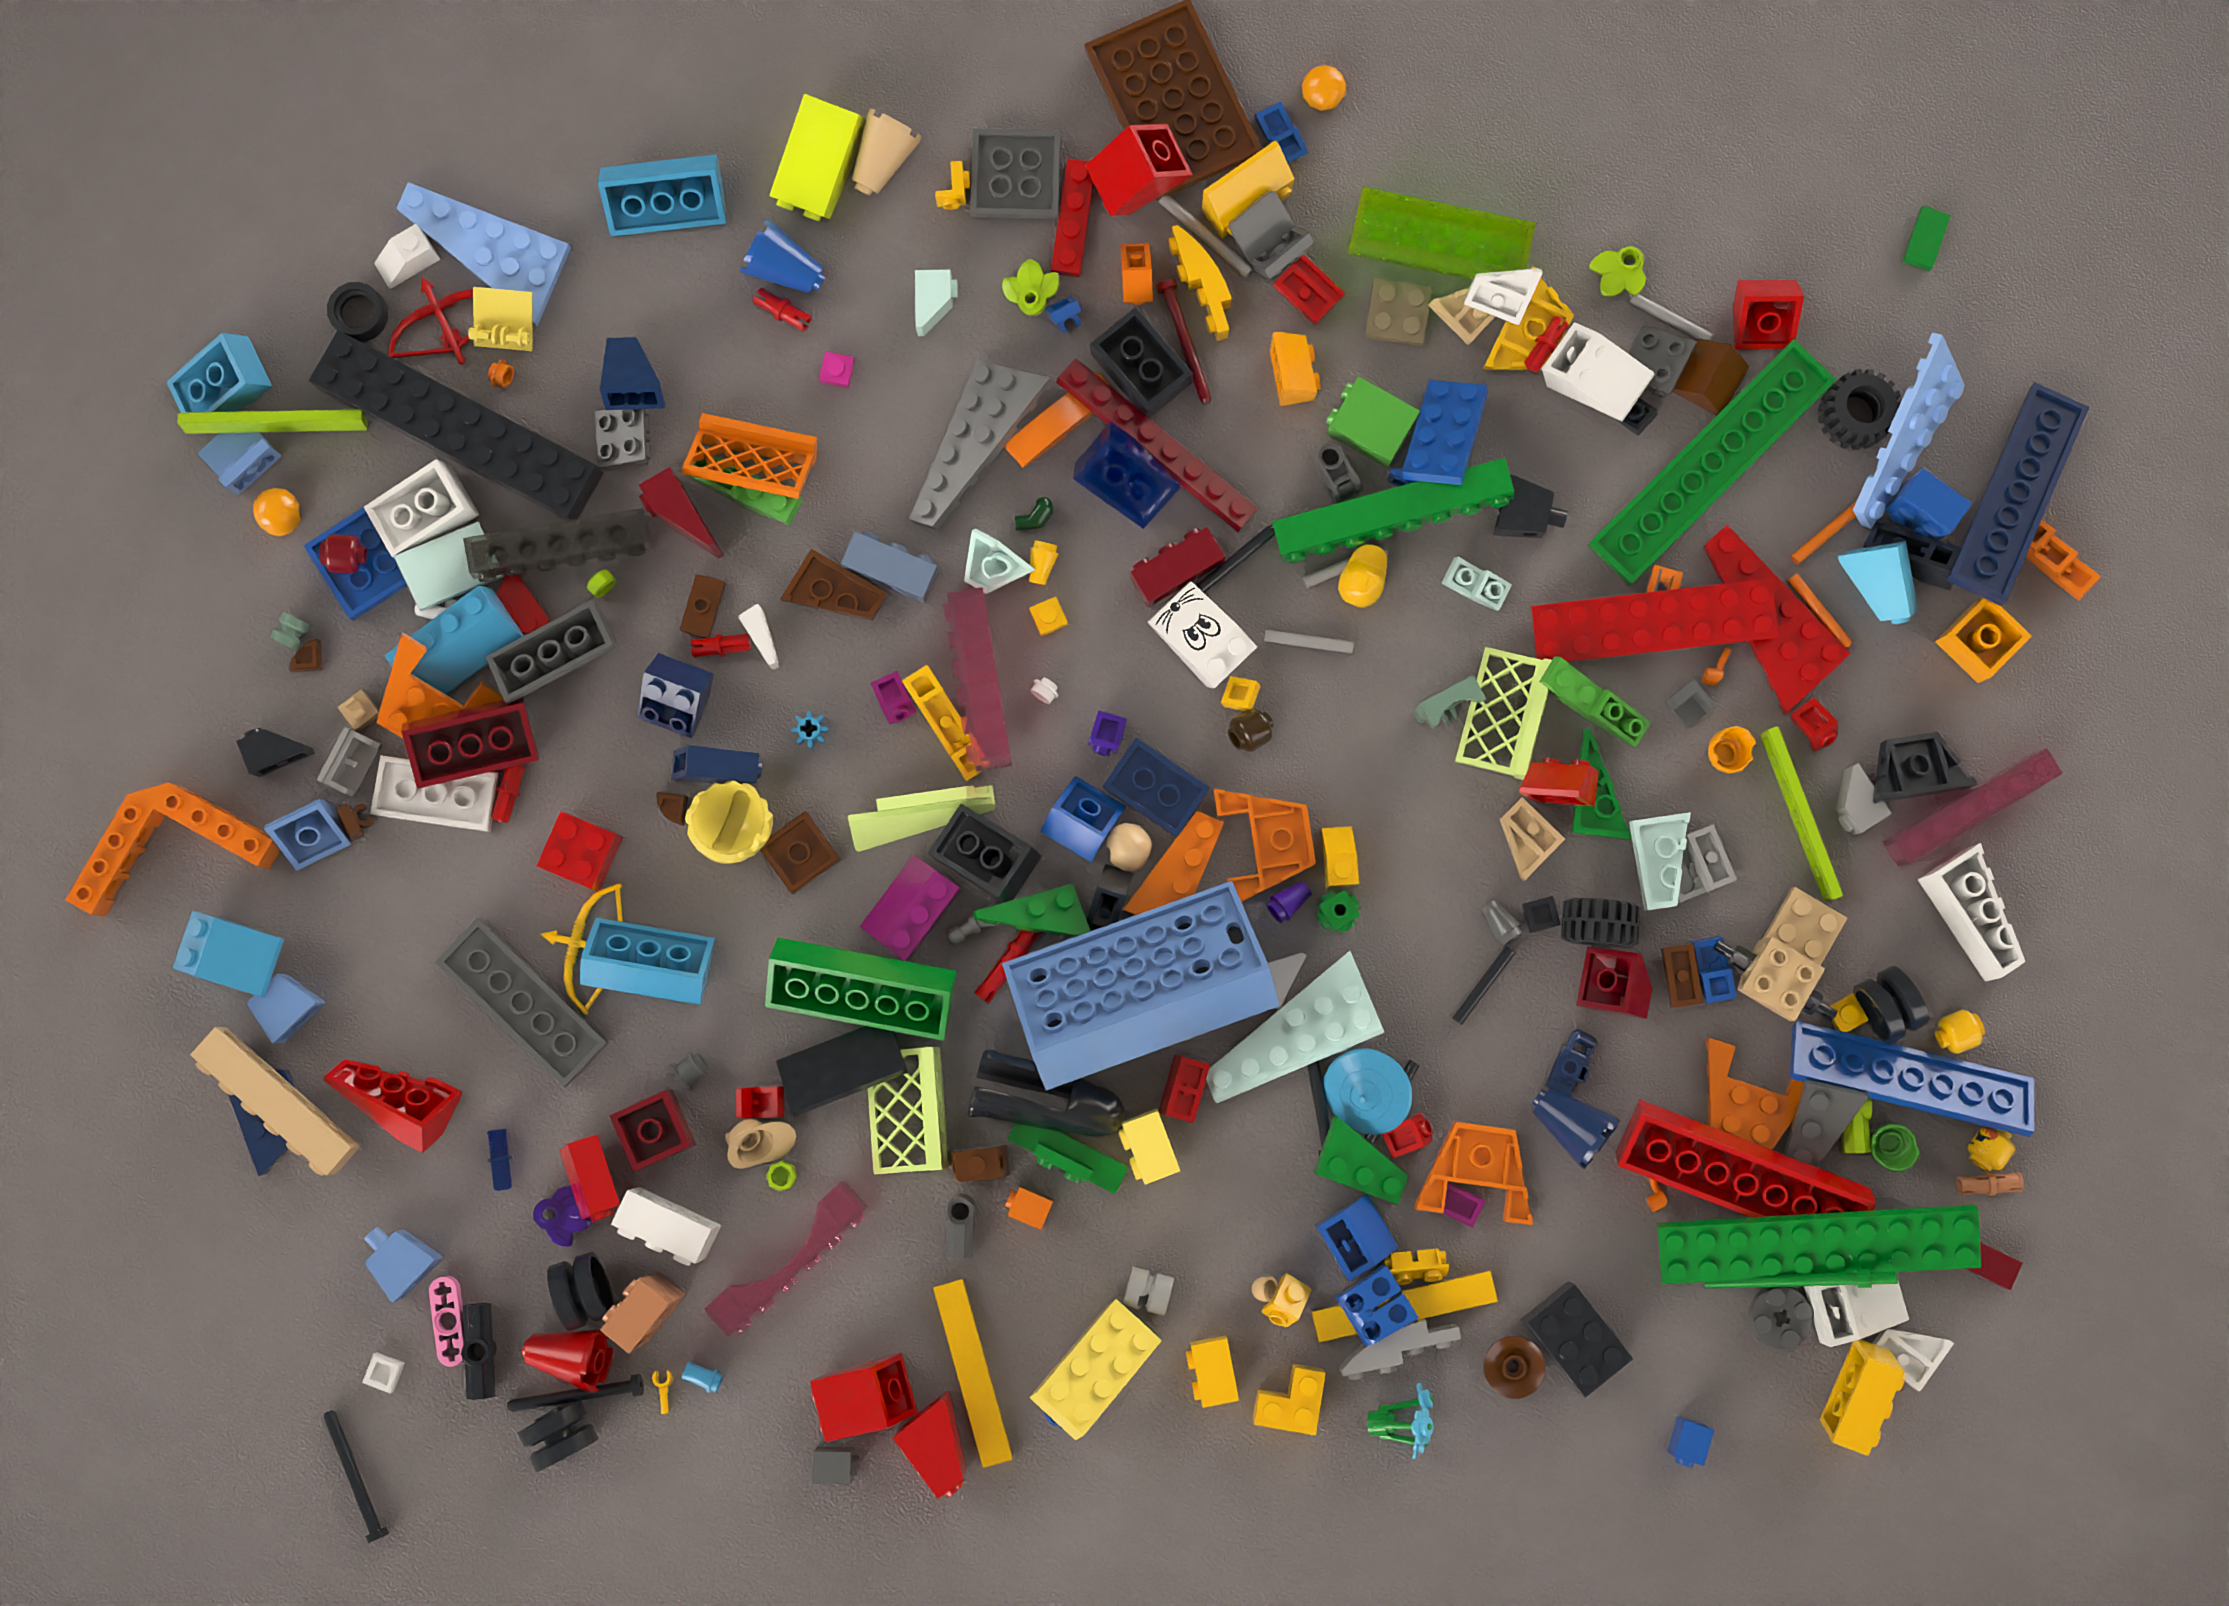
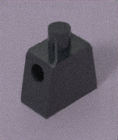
M1510 474L1514 487V499L1509 500V504L1499 507L1493 535L1542 538L1546 533L1548 525L1564 528L1568 511L1552 507L1554 492Z

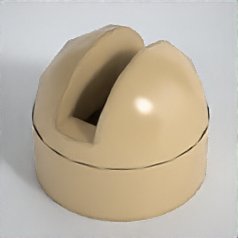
M1260 1277L1256 1279L1252 1285V1294L1259 1301L1270 1302L1278 1286L1277 1281L1273 1277Z

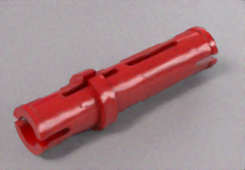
M1021 930L1012 942H1008L1006 945L1008 948L974 994L987 1004H990L998 990L1007 980L1002 963L1027 955L1031 946L1043 932L1037 933Z

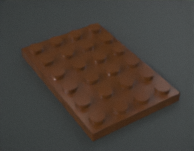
M1183 0L1084 44L1088 58L1123 131L1129 125L1168 124L1193 174L1189 179L1156 198V201L1160 200L1163 196H1170L1240 165L1262 150L1191 0Z

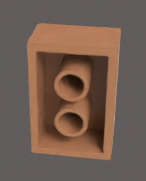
M660 1272L652 1275L646 1274L643 1278L639 1277L637 1281L634 1279L622 1293L626 1297L623 1302L620 1301L617 1305L614 1304L602 1318L606 1323L600 1331L630 1354L650 1341L686 1294Z

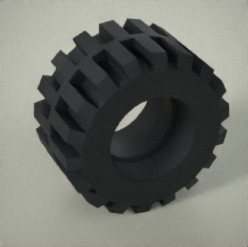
M1861 369L1854 370L1851 374L1849 372L1844 374L1823 394L1821 398L1823 401L1818 406V411L1823 412L1818 417V421L1825 425L1821 429L1824 435L1829 432L1832 436L1829 440L1833 444L1839 441L1841 442V448L1846 449L1851 445L1852 450H1859L1862 447L1864 449L1870 448L1889 434L1888 430L1901 403L1897 402L1901 395L1899 390L1893 391L1892 387L1895 384L1892 380L1887 383L1884 380L1886 375L1879 373L1875 376L1874 370L1867 369L1864 373H1862ZM1848 397H1858L1868 403L1872 410L1871 423H1861L1849 414L1847 409Z
M1594 898L1568 899L1563 902L1561 939L1569 943L1592 946H1635L1639 940L1641 908L1634 903Z

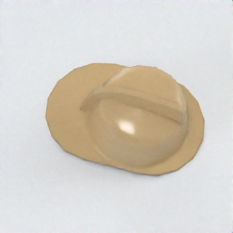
M753 1119L743 1120L731 1132L725 1134V1140L729 1145L727 1152L728 1162L734 1168L743 1169L782 1158L795 1144V1130L790 1124L782 1121L763 1124Z

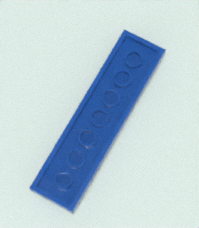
M1796 1021L1792 1026L1789 1079L1805 1082V1079L1859 1090L1867 1092L1868 1098L2027 1137L2034 1133V1078L1896 1044H1886L1883 1041L1801 1021Z

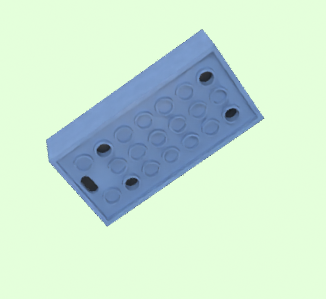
M1232 881L1002 963L1031 1055L1045 1090L1280 1006L1269 965Z

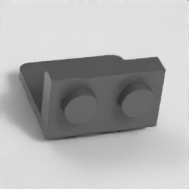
M1272 190L1264 193L1230 221L1228 225L1230 232L1254 271L1268 279L1280 274L1288 263L1303 255L1306 249L1314 243L1308 232L1294 225L1277 193Z

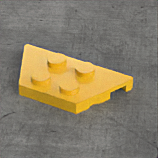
M1540 278L1520 324L1516 325L1509 321L1505 322L1483 369L1528 370L1524 361L1535 346V339L1543 334L1553 316L1563 319L1559 325L1562 326L1564 321L1570 325L1574 314L1566 304L1559 300L1555 290L1551 286L1548 287L1542 278ZM1566 331L1564 332L1556 346H1558L1559 343L1562 341ZM1550 353V355L1548 356L1540 370H1542L1543 366L1546 364L1552 353Z

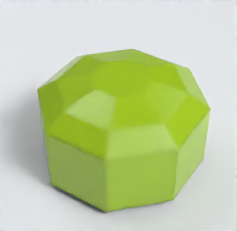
M604 569L590 578L586 588L596 598H601L614 587L617 579L607 569Z
M784 1160L772 1164L766 1174L769 1187L777 1191L792 1188L798 1177L794 1165Z

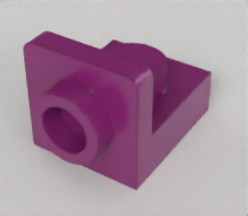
M898 671L870 683L889 724L903 721L916 713V709Z

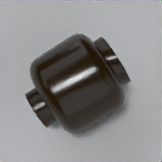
M1251 708L1231 720L1228 737L1236 749L1252 752L1271 740L1274 724L1266 712L1262 713L1256 708Z

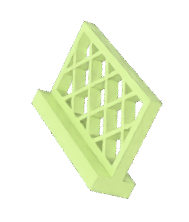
M1485 647L1476 681L1481 689L1493 683L1500 697L1486 705L1484 702H1481L1482 707L1477 710V703L1471 701L1455 762L1511 775L1514 778L1524 780L1531 763L1549 689L1539 681L1552 660L1545 658L1540 660ZM1489 656L1502 658L1508 668L1492 676L1487 668ZM1508 660L1515 661L1517 663L1511 665ZM1523 664L1536 666L1534 676L1524 683L1520 681L1514 669ZM1486 672L1489 679L1483 682L1484 675ZM1511 672L1518 686L1503 694L1495 680ZM1531 684L1530 691L1528 693L1525 687ZM1522 690L1527 698V703L1524 707L1514 711L1507 697ZM1503 700L1511 714L1496 722L1488 708ZM1485 711L1493 725L1478 733L1472 724L1473 717ZM1524 712L1521 722L1518 715ZM1514 718L1520 727L1519 733L1507 740L1499 726ZM1471 729L1474 733V736L1468 739L1469 732ZM1496 729L1504 743L1489 751L1481 737ZM1477 739L1485 754L1476 759L1464 757L1466 745ZM1516 741L1515 749L1513 750L1510 744ZM1507 747L1512 755L1510 768L1497 765L1492 754ZM1488 757L1491 763L1482 760Z
M940 1047L902 1049L901 1052L904 1059L908 1055L918 1054L919 1068L913 1075L909 1073L903 1074L909 1080L898 1092L887 1081L868 1088L874 1174L949 1168ZM919 1074H920V1082L916 1080V1078L919 1076ZM912 1083L921 1090V1099L915 1106L902 1096ZM883 1085L895 1095L886 1108L877 1102L876 1093ZM898 1100L911 1109L902 1122L889 1113ZM921 1105H922V1113L918 1110ZM914 1113L923 1120L924 1127L917 1137L905 1127V1124ZM885 1116L898 1126L888 1139L879 1132V1123ZM900 1130L913 1140L904 1153L891 1143ZM923 1136L925 1144L920 1140ZM916 1144L925 1151L926 1164L916 1165L907 1157ZM887 1146L899 1156V1159L892 1167L881 1166V1153ZM903 1160L908 1164L906 1166H899Z

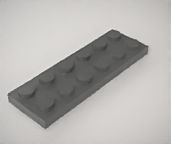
M477 918L435 962L564 1087H567L609 1043L480 918Z

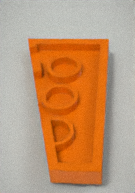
M1196 811L1124 907L1123 911L1138 915L1194 895L1224 822Z

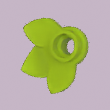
M1628 246L1618 252L1604 251L1597 255L1589 265L1590 270L1603 275L1600 282V292L1604 297L1616 296L1625 289L1630 294L1636 296L1645 286L1646 276L1642 270L1645 259L1643 253L1636 247ZM1631 259L1634 261V264L1626 265L1624 261Z
M1028 259L1020 266L1017 277H1005L1003 279L1002 288L1007 299L1010 302L1017 303L1024 314L1036 316L1044 311L1047 299L1056 294L1059 288V275L1057 272L1044 275L1039 263L1033 259ZM1036 297L1033 303H1027L1030 298Z

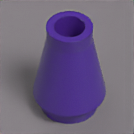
M1300 881L1296 885L1271 896L1270 901L1266 903L1267 909L1278 922L1289 921L1302 904L1312 895V892L1303 881Z

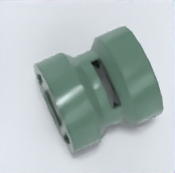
M283 611L279 618V626L281 628L273 629L269 637L297 651L301 645L298 637L306 634L311 625Z

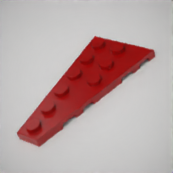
M1727 524L1703 547L1717 577L1721 579L1723 584L1773 578L1778 638L1748 642L1758 663H1761L1768 677L1767 682L1771 690H1774L1780 703L1779 707L1784 715L1851 653Z

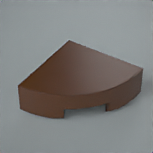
M314 639L304 643L295 656L292 657L289 671L322 670L321 640Z
M657 792V804L664 816L671 822L684 826L688 796Z

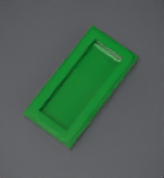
M1923 205L1916 218L1902 262L1930 271L1935 263L1951 215Z

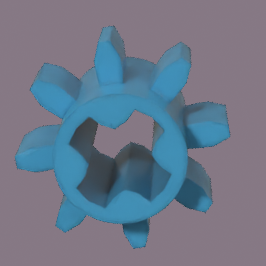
M808 711L807 717L803 719L798 716L795 717L799 723L797 728L791 729V732L800 735L796 741L797 744L802 745L806 741L809 748L813 750L814 743L818 741L822 744L826 743L822 738L823 733L830 732V729L820 725L825 719L822 715L814 719L812 712ZM809 724H812L817 729V731L812 732L811 737L804 732V730L809 729Z

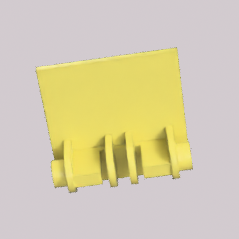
M473 287L474 328H469L468 336L469 339L474 340V346L533 351L532 292Z

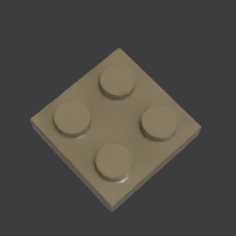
M1374 278L1364 338L1422 347L1432 287Z

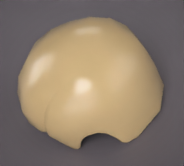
M1123 823L1113 827L1106 841V848H1109L1111 851L1110 861L1113 865L1124 871H1136L1142 868L1147 861L1152 843L1149 835L1139 825Z

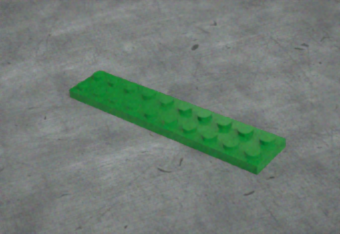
M1793 339L1587 545L1630 586L1837 379Z
M1976 1205L1657 1223L1662 1284L1747 1280L1778 1274L1857 1272V1269H1870L1871 1272H1905L1981 1268L1979 1210Z

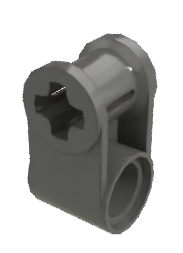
M1335 443L1324 444L1315 457V466L1330 498L1336 504L1340 502L1341 497L1353 491H1361L1362 484L1341 447ZM1325 453L1333 454L1336 457L1337 463L1335 465L1325 464L1322 460V455Z

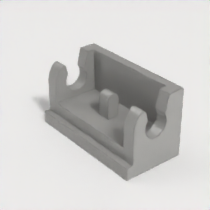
M344 727L317 781L355 798L383 745L350 728Z

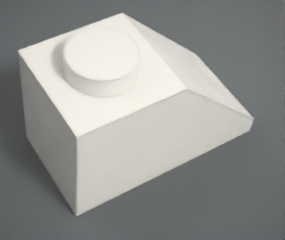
M414 224L392 237L374 264L387 286L392 289L441 259L427 236L417 224Z

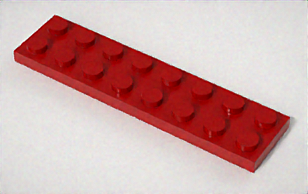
M1773 578L1530 606L1535 657L1540 660L1544 658L1553 660L1555 656L1570 662L1778 638Z

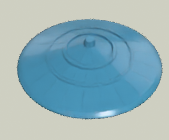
M1373 1049L1350 1050L1337 1057L1325 1074L1323 1088L1326 1104L1333 1116L1343 1120L1357 1133L1380 1135L1390 1132L1406 1119L1411 1109L1413 1095L1410 1080L1399 1063L1385 1053Z

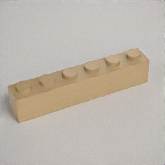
M214 1027L190 1054L197 1061L195 1065L200 1071L206 1075L212 1074L220 1081L218 1086L229 1095L234 1094L242 1101L240 1105L245 1111L254 1116L257 1114L265 1121L263 1126L276 1136L280 1134L287 1141L286 1146L290 1151L299 1156L302 1154L310 1161L309 1167L315 1173L321 1176L324 1174L326 1176L337 1174L361 1147L227 1027Z

